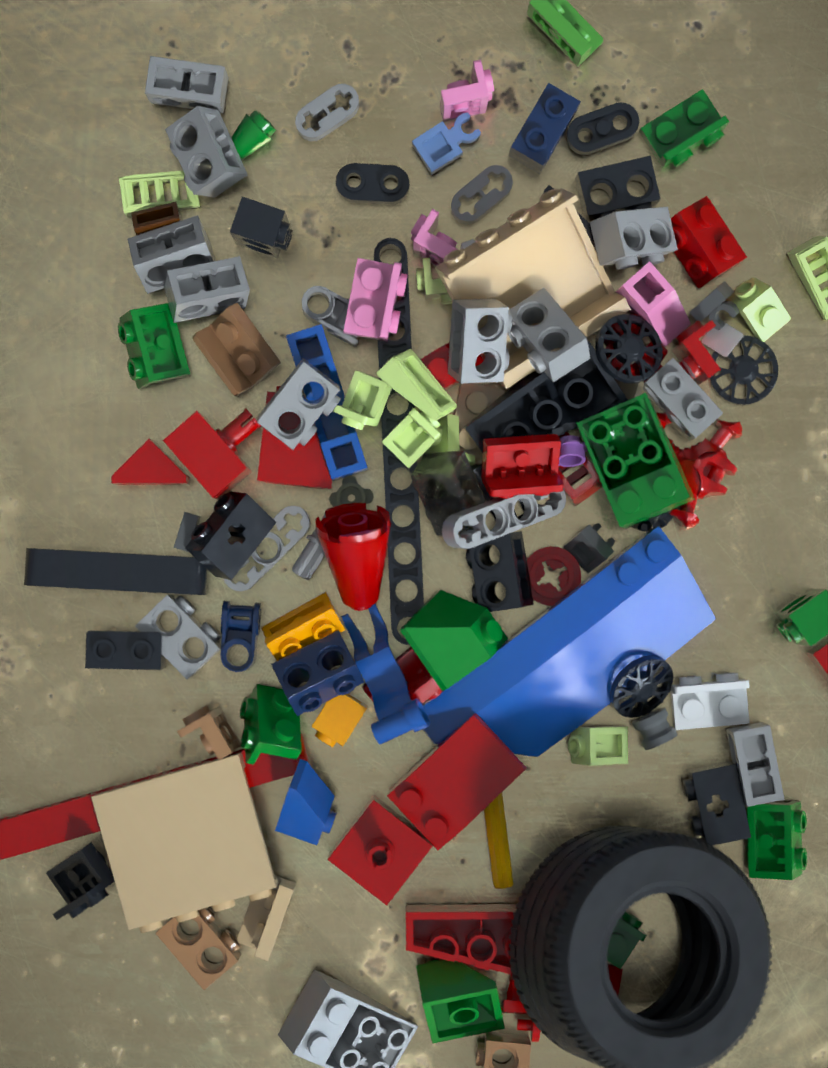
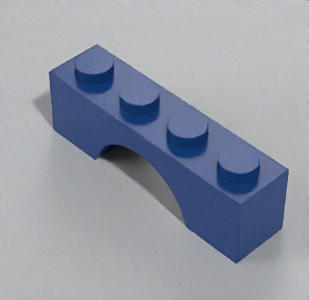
M322 324L286 335L295 366L304 358L339 385L340 391L337 393V396L341 399L337 405H342L345 395ZM308 382L303 387L306 398L311 401L319 399L324 392L323 386L318 382ZM332 411L328 416L322 413L314 424L317 427L318 437L331 478L335 481L366 471L368 467L356 429L342 423L343 416Z

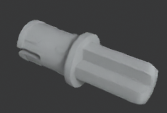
M316 529L312 535H307L306 538L309 541L292 567V571L296 575L306 580L312 577L325 556Z

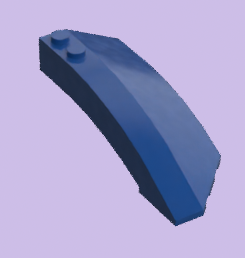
M657 526L643 534L597 572L508 639L492 658L444 690L438 697L427 701L423 706L429 717L430 726L422 730L433 744L439 745L476 713L514 754L538 757L611 703V686L616 676L625 666L640 657L648 655L659 656L666 660L716 620V617L682 555L662 529ZM647 665L641 667L640 672L647 671ZM628 678L624 681L622 685L623 687H626L627 682L629 681Z

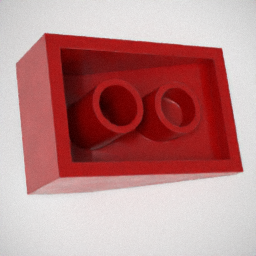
M474 713L399 779L387 794V797L437 850H440L474 820L527 767L488 725Z

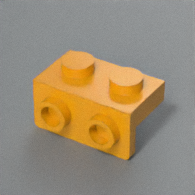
M326 592L261 627L265 636V643L276 661L338 630L340 633L345 630Z

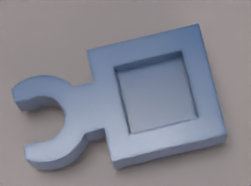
M469 113L459 115L455 120L454 127L449 130L442 121L412 141V146L431 175L463 155L459 144H470L480 137L481 131L479 129L470 134L464 133L461 129V126L470 120Z

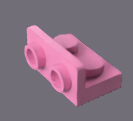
M481 60L473 61L472 84H469L468 80H460L448 84L446 90H441L440 111L443 122L455 120L463 113H469L470 116L486 113L488 101L492 100L494 86L490 69L483 70Z
M432 209L428 217L421 214L411 231V240L413 241V253L421 258L430 257V262L438 266L444 262L443 259L448 253L456 250L457 242L441 232H438L436 236L433 235L438 226L439 212Z
M357 258L343 330L344 334L388 342L389 333L397 334L401 311L394 310L396 297H404L408 274L401 273L402 263L394 262L393 265Z

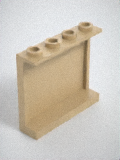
M562 188L552 189L544 193L539 198L540 202L529 209H520L512 213L507 219L508 222L497 229H488L480 233L475 239L476 242L465 249H456L448 253L443 259L444 262L435 267L451 300L497 299L511 309L542 288H545L586 338L600 330L602 325L612 317L625 314L631 310L626 298L615 292L604 267L599 264L595 248L573 205L578 200L577 196ZM488 315L480 319L478 329L486 325ZM508 333L506 348L509 352V366L504 371V382H498L506 389L535 371L527 357V354H529L523 346L517 348L511 341ZM555 348V349H552L551 351H558V350H560L561 348ZM485 352L480 354L483 361L486 355Z
M242 752L226 756L220 760H212L98 793L91 797L128 930L139 927L140 933H145L161 928L163 926L162 920L176 917L177 922H183L198 917V910L212 906L213 911L217 912L235 906L234 900L249 895L250 901H255L272 895L271 889L276 888L279 882L278 878L274 877L245 775L244 767L246 766Z

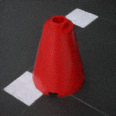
M359 502L331 507L325 510V518L320 520L318 516L315 523L317 536L343 604L351 607L353 610L363 611L371 608L379 600L391 521L389 512L383 507L376 505L377 511L367 510L366 503Z

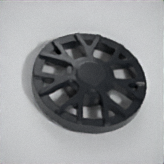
M621 314L612 317L602 325L596 336L595 350L597 358L603 369L618 381L629 384L640 383L650 378L660 367L663 356L661 340L656 330L646 320L638 316ZM618 323L624 334L619 336L611 325ZM631 323L640 327L638 335L631 333ZM649 336L653 346L645 347L642 338ZM604 339L614 341L613 349H604ZM644 353L654 358L652 366L642 359ZM614 357L623 363L619 370L615 369L610 363ZM634 363L638 365L639 376H632L631 365Z
M743 335L739 341L741 342L743 355L735 358L731 351L726 357L731 360L728 369L720 367L721 373L717 376L714 374L709 378L713 389L721 398L737 405H748L762 400L772 391L778 378V362L772 349L756 337ZM745 342H750V345L746 347ZM753 344L764 350L757 360L748 356ZM714 351L712 354V358L715 360V362L718 355H721L716 351ZM765 354L768 355V359L763 358ZM771 362L772 373H758V364ZM728 374L733 383L722 390L716 379ZM765 377H771L770 382ZM756 378H759L767 386L760 394L751 385V382ZM737 384L746 385V399L734 397ZM731 389V396L725 393V391ZM750 392H752L755 395V397L749 398Z
M655 655L643 656L629 663L619 672L611 686L610 702L613 708L620 715L629 718L651 713L652 710L664 702L663 700L671 691L674 679L671 666L663 658ZM647 665V671L640 672V668ZM663 666L664 669L656 677H653L658 669ZM628 678L629 681L627 682L626 687H623L622 685L624 681ZM663 683L661 688H657V685ZM629 695L631 696L628 700L619 704V700ZM654 695L655 697L647 703V700ZM639 702L637 708H633L635 703Z

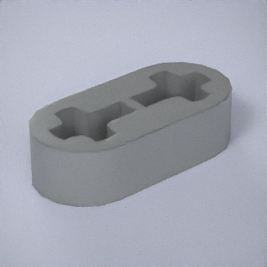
M337 84L302 107L295 118L299 135L308 141H318L353 118L359 109V96L356 90L347 84ZM340 94L343 98L351 97L348 110L345 111L344 108L338 107L332 112L329 111L330 108L336 105V95ZM325 113L326 116L318 122L319 130L314 131L312 128L305 130L303 128L306 125V116L310 115L315 119Z
M492 165L454 195L451 202V213L454 219L465 225L473 224L509 195L513 184L512 175L509 170L500 165ZM492 175L494 178L502 176L504 178L502 183L504 190L499 191L497 188H494L485 195L483 190L488 187L490 182L488 176ZM477 195L481 198L474 205L475 214L471 215L469 212L461 214L459 212L461 199L464 198L469 202Z

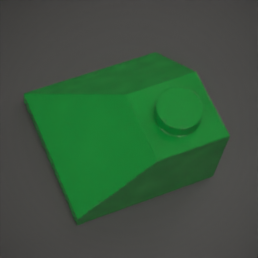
M443 590L435 592L400 629V632L442 691L448 689L492 658L508 639L488 608Z
M434 959L425 964L416 965L422 1004L432 1044L505 1029L497 986L494 980L457 961Z

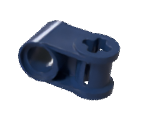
M223 601L220 656L223 665L230 671H247L256 661L257 642L261 624V603L255 602L254 606L231 605L230 601ZM234 616L249 617L250 619H249V620H236V619H233V617H234ZM235 645H243L248 651V660L242 666H235L229 660V652Z

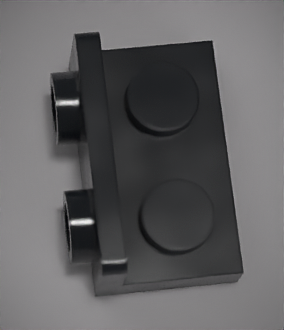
M88 631L86 633L85 668L162 670L166 668V658L162 655V633Z

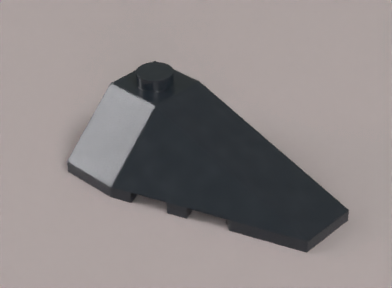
M587 340L590 353L589 360L555 382H552L544 371L539 374L535 370L516 383L464 427L483 453L484 439L557 434L559 436L565 434L566 431L578 428V422L628 401L615 379L603 369L595 349Z

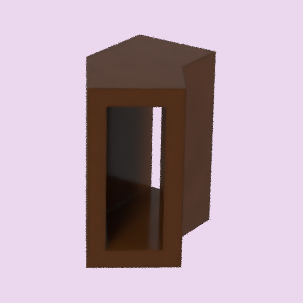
M177 202L131 213L136 236L183 220Z

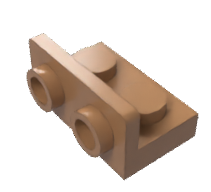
M238 303L227 307L208 327L196 332L192 337L193 341L234 396H238L259 384L281 363Z
M208 705L193 712L182 719L185 726L177 731L180 738L200 727L203 732L200 735V739L204 748L210 755L215 753L218 760L231 754L241 745L220 706L211 711Z

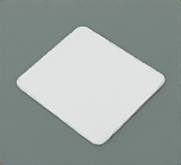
M725 323L726 325L720 330L715 328L710 330L702 339V343L722 356L727 357L742 339L743 333Z

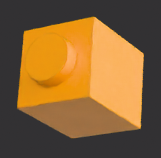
M350 694L339 695L327 701L311 726L318 730L315 737L331 747H334L336 742L344 746L368 706Z

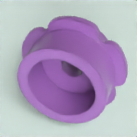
M574 435L561 437L559 465L574 467L583 464L586 460L585 452L588 451L585 442H581L580 438Z

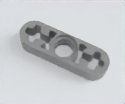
M288 506L282 509L273 518L277 522L275 524L277 529L281 531L287 525L285 516L288 513L292 516H296L299 513L303 517L300 521L303 527L301 531L290 530L285 535L286 538L291 540L286 546H284L282 539L278 535L269 532L265 538L275 540L278 546L277 554L272 559L266 560L258 555L256 549L251 556L257 563L264 565V568L258 572L256 566H253L247 573L250 580L246 584L242 581L235 584L232 580L224 579L227 586L235 591H246L252 588L307 534L311 524L308 513L298 506ZM247 560V561L245 562V564L242 566V568H243L250 560Z

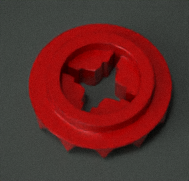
M544 547L536 550L527 559L532 596L540 604L553 606L581 583V569L578 561L570 552L563 548ZM542 562H545L552 570L566 568L557 577L558 586L560 587L559 591L550 582L537 584L545 575V567Z

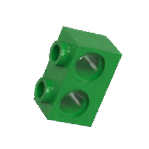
M811 588L775 613L780 620L776 626L789 643L793 641L795 644L811 647L828 635V591L826 589Z

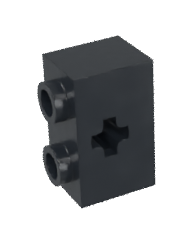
M229 491V493L224 494L217 500L214 505V512L207 521L199 524L191 534L192 540L185 549L215 577L232 580L277 522L247 493Z
M729 760L687 769L689 779L683 780V786L687 801L694 802L696 815L691 816V825L695 838H701L703 842H707L712 846L751 838L736 764ZM713 795L723 801L717 807L718 812H714L707 807V804L712 803Z

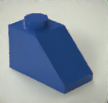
M299 760L275 831L317 846L321 833L329 834L337 814L330 810L335 796L305 760Z

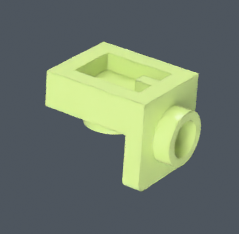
M579 726L570 733L568 750L573 764L588 766L628 764V726Z

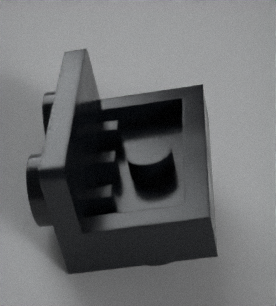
M92 843L81 848L46 872L66 902L64 906L52 915L56 920L66 914H69L73 919L109 895L105 888L115 882L113 873L107 866L104 856L96 850Z

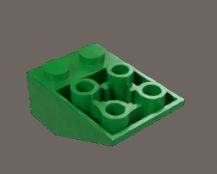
M647 393L577 423L619 527L627 529L695 500L682 467Z

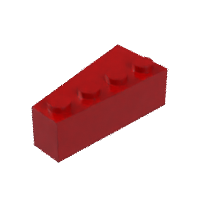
M516 904L406 905V950L452 962H462L484 970L490 969L511 974L512 976L513 973L511 972L509 961L511 959V956H509V943H511L509 935H511L510 927L513 925L511 923L512 919H514L513 913L517 909L515 907Z

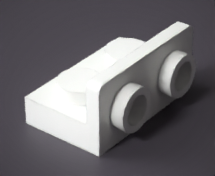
M738 673L716 674V681L702 682L701 676L680 677L679 684L672 685L670 691L674 728L676 730L750 724L746 689L749 688V680L739 679Z

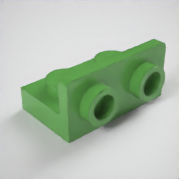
M531 0L529 2L527 15L577 67L603 43V37L567 0Z

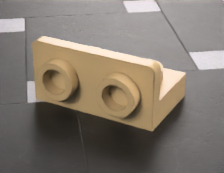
M275 875L274 877L278 878L279 883L276 888L271 889L272 895L250 901L237 938L238 943L257 949L254 957L268 962L296 885L295 882Z

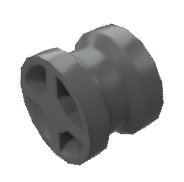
M665 707L647 713L632 722L634 729L639 731L643 737L641 744L644 750L660 746L678 735L676 729L671 727L667 721L668 712Z

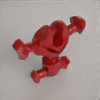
M656 412L663 429L666 425L672 423L667 413ZM716 419V426L719 429L709 441L705 438L703 442L691 445L690 448L684 447L679 449L678 446H675L673 440L669 439L695 500L681 505L679 510L673 509L669 514L680 520L687 530L694 528L699 523L698 516L694 514L697 499L702 500L707 496L725 495L728 490L720 483L725 474L734 476L737 468L727 458L726 451L722 448L730 438L735 439L742 436L743 429L740 422H727Z

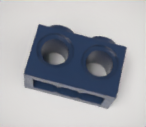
M548 83L513 142L509 157L541 174L574 118L581 101Z
M339 630L271 664L297 716L305 712H312L323 703L339 695L348 694L356 686L364 683ZM341 665L339 668L331 670L335 666ZM307 682L304 686L298 687L300 684Z

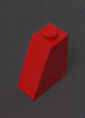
M281 386L276 387V392L279 390ZM267 391L266 405L276 392ZM285 412L278 420L280 426L286 430L297 428L301 421L300 417L294 412ZM263 427L257 481L333 490L334 483L323 454L317 430L305 446L298 443L292 450Z

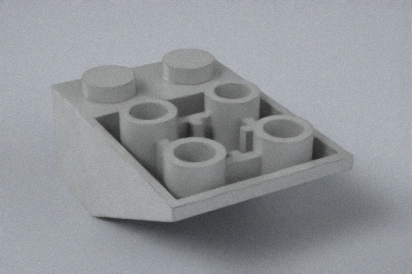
M314 970L280 1029L278 1036L294 1055L325 1068H395L416 1032L418 1025L346 983Z

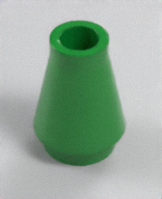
M256 109L250 115L245 114L231 137L241 161L272 141L271 136L277 131Z

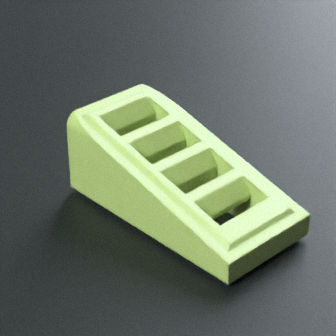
M183 170L119 177L123 211L128 218L132 217V212L172 202H177L179 210L200 207L199 195H194L185 183L187 199L180 200L178 181L184 180L185 174ZM170 182L172 201H165L163 183ZM155 184L157 202L150 203L148 185ZM134 187H140L142 204H135Z
M816 236L787 252V255L822 318L827 320L828 304L825 298L828 297V286L820 290L819 285L828 280V237ZM818 251L820 256L807 262L806 257ZM825 264L827 270L814 276L812 271Z
M412 349L392 357L376 373L387 385L435 421L457 408V404Z

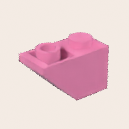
M650 261L616 291V293L626 298L631 309L630 313H635L636 316L646 320L656 330L664 347L691 324L675 289Z

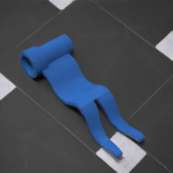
M375 603L369 608L376 637L373 646L374 654L372 655L368 650L364 637L349 614L343 615L341 618L354 645L355 663L373 698L378 721L371 724V729L375 739L381 745L411 730L418 732L429 727L430 720L421 701L418 698L411 701L405 676L389 647L387 627Z

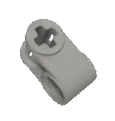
M313 286L307 289L301 300L302 311L305 317L317 325L322 324V327L335 337L357 347L359 343L357 340L358 336L343 333L349 299L343 298L322 286ZM315 295L324 296L329 302L328 309L322 314L311 312L307 306L311 297Z

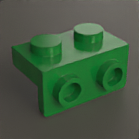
M256 684L250 696L243 699L240 707V718L244 719L241 748L245 749L246 763L254 765L260 753L297 760L302 752L300 715L297 716L283 689Z

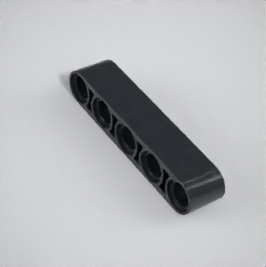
M26 548L24 585L206 595L207 569L195 557Z

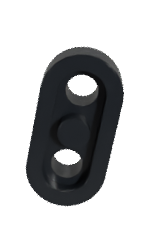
M623 102L614 103L581 115L570 123L566 135L567 143L574 152L581 155H589L631 139L636 133L639 126V115L634 107ZM617 118L624 120L626 127L622 130L616 129L613 126V120ZM581 131H587L591 135V140L589 142H582L578 138V134Z
M350 163L343 166L336 176V188L339 195L344 200L353 203L397 204L406 198L410 187L407 173L395 165ZM358 176L361 179V184L358 187H350L347 184L348 178ZM395 178L398 181V186L395 189H387L384 186L385 180Z

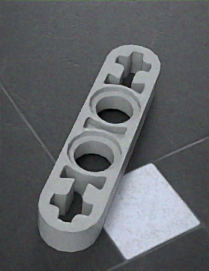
M563 489L562 492H551L545 496L525 494L514 495L507 499L495 498L457 512L445 520L442 528L443 539L450 547L468 549L561 513L566 503L565 491ZM550 495L546 505L537 504L536 500L545 499ZM521 500L525 511L518 520L514 513V507L516 502ZM490 510L496 516V523L492 530H489L485 524L486 515ZM463 525L473 526L474 530L462 532L459 537L458 531L463 529Z

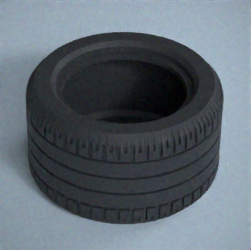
M619 825L597 828L577 835L557 847L549 854V857H546L538 865L539 868L535 869L534 874L529 877L530 880L526 882V887L522 890V896H519V902L515 906L517 909L513 913L514 919L511 921L513 925L510 927L511 935H509L511 943H509V956H511V959L509 961L511 964L510 969L513 973L514 986L517 989L516 992L521 1003H523L524 1009L538 1029L549 1040L566 1052L603 1068H708L714 1065L715 1062L720 1061L722 1057H725L728 1052L733 1050L734 1046H737L739 1040L743 1039L744 1033L748 1032V1027L752 1026L753 1019H756V1013L760 1011V1004H763L762 999L766 995L765 990L768 989L767 981L770 980L768 976L771 973L770 965H772V961H770V958L772 957V952L770 950L772 945L770 944L769 922L766 919L767 915L764 912V906L761 904L762 901L758 897V893L754 889L755 887L750 883V879L732 859L716 847L691 836ZM667 893L677 910L682 929L680 962L672 982L662 996L648 1008L634 1014L619 1000L611 985L607 969L609 940L618 920L629 907L647 896Z

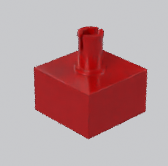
M245 408L242 413L222 430L219 428L215 429L204 415L196 411L162 441L211 497L218 500L253 472L236 453L238 451L236 447L257 428H260L261 425L253 418L242 427L253 417Z
M374 795L330 851L327 860L387 906L433 845L413 824Z

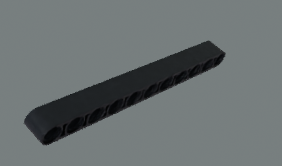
M386 238L380 241L374 249V261L382 262L380 260L382 252L386 249H395L401 255V260L399 261V263H402L401 273L408 274L407 251L404 244L395 238ZM408 278L404 297L396 302L394 310L401 311L399 324L404 327L405 333L399 340L388 339V342L378 340L379 370L392 357L412 349ZM392 388L387 402L393 396L402 395ZM408 401L406 412L401 415H394L387 409L386 402L381 416L382 441L413 408L415 409L414 404ZM383 444L385 505L391 521L387 545L391 629L394 638L398 642L410 645L399 634L397 626L400 620L412 617L424 605L418 468L416 461L408 469ZM398 469H405L412 476V483L403 490L396 489L390 482L392 473ZM407 506L413 511L414 520L409 526L399 527L393 522L392 514L397 507ZM400 543H409L415 549L416 555L410 564H400L394 557V550ZM402 580H411L417 586V595L411 601H402L396 595V586Z

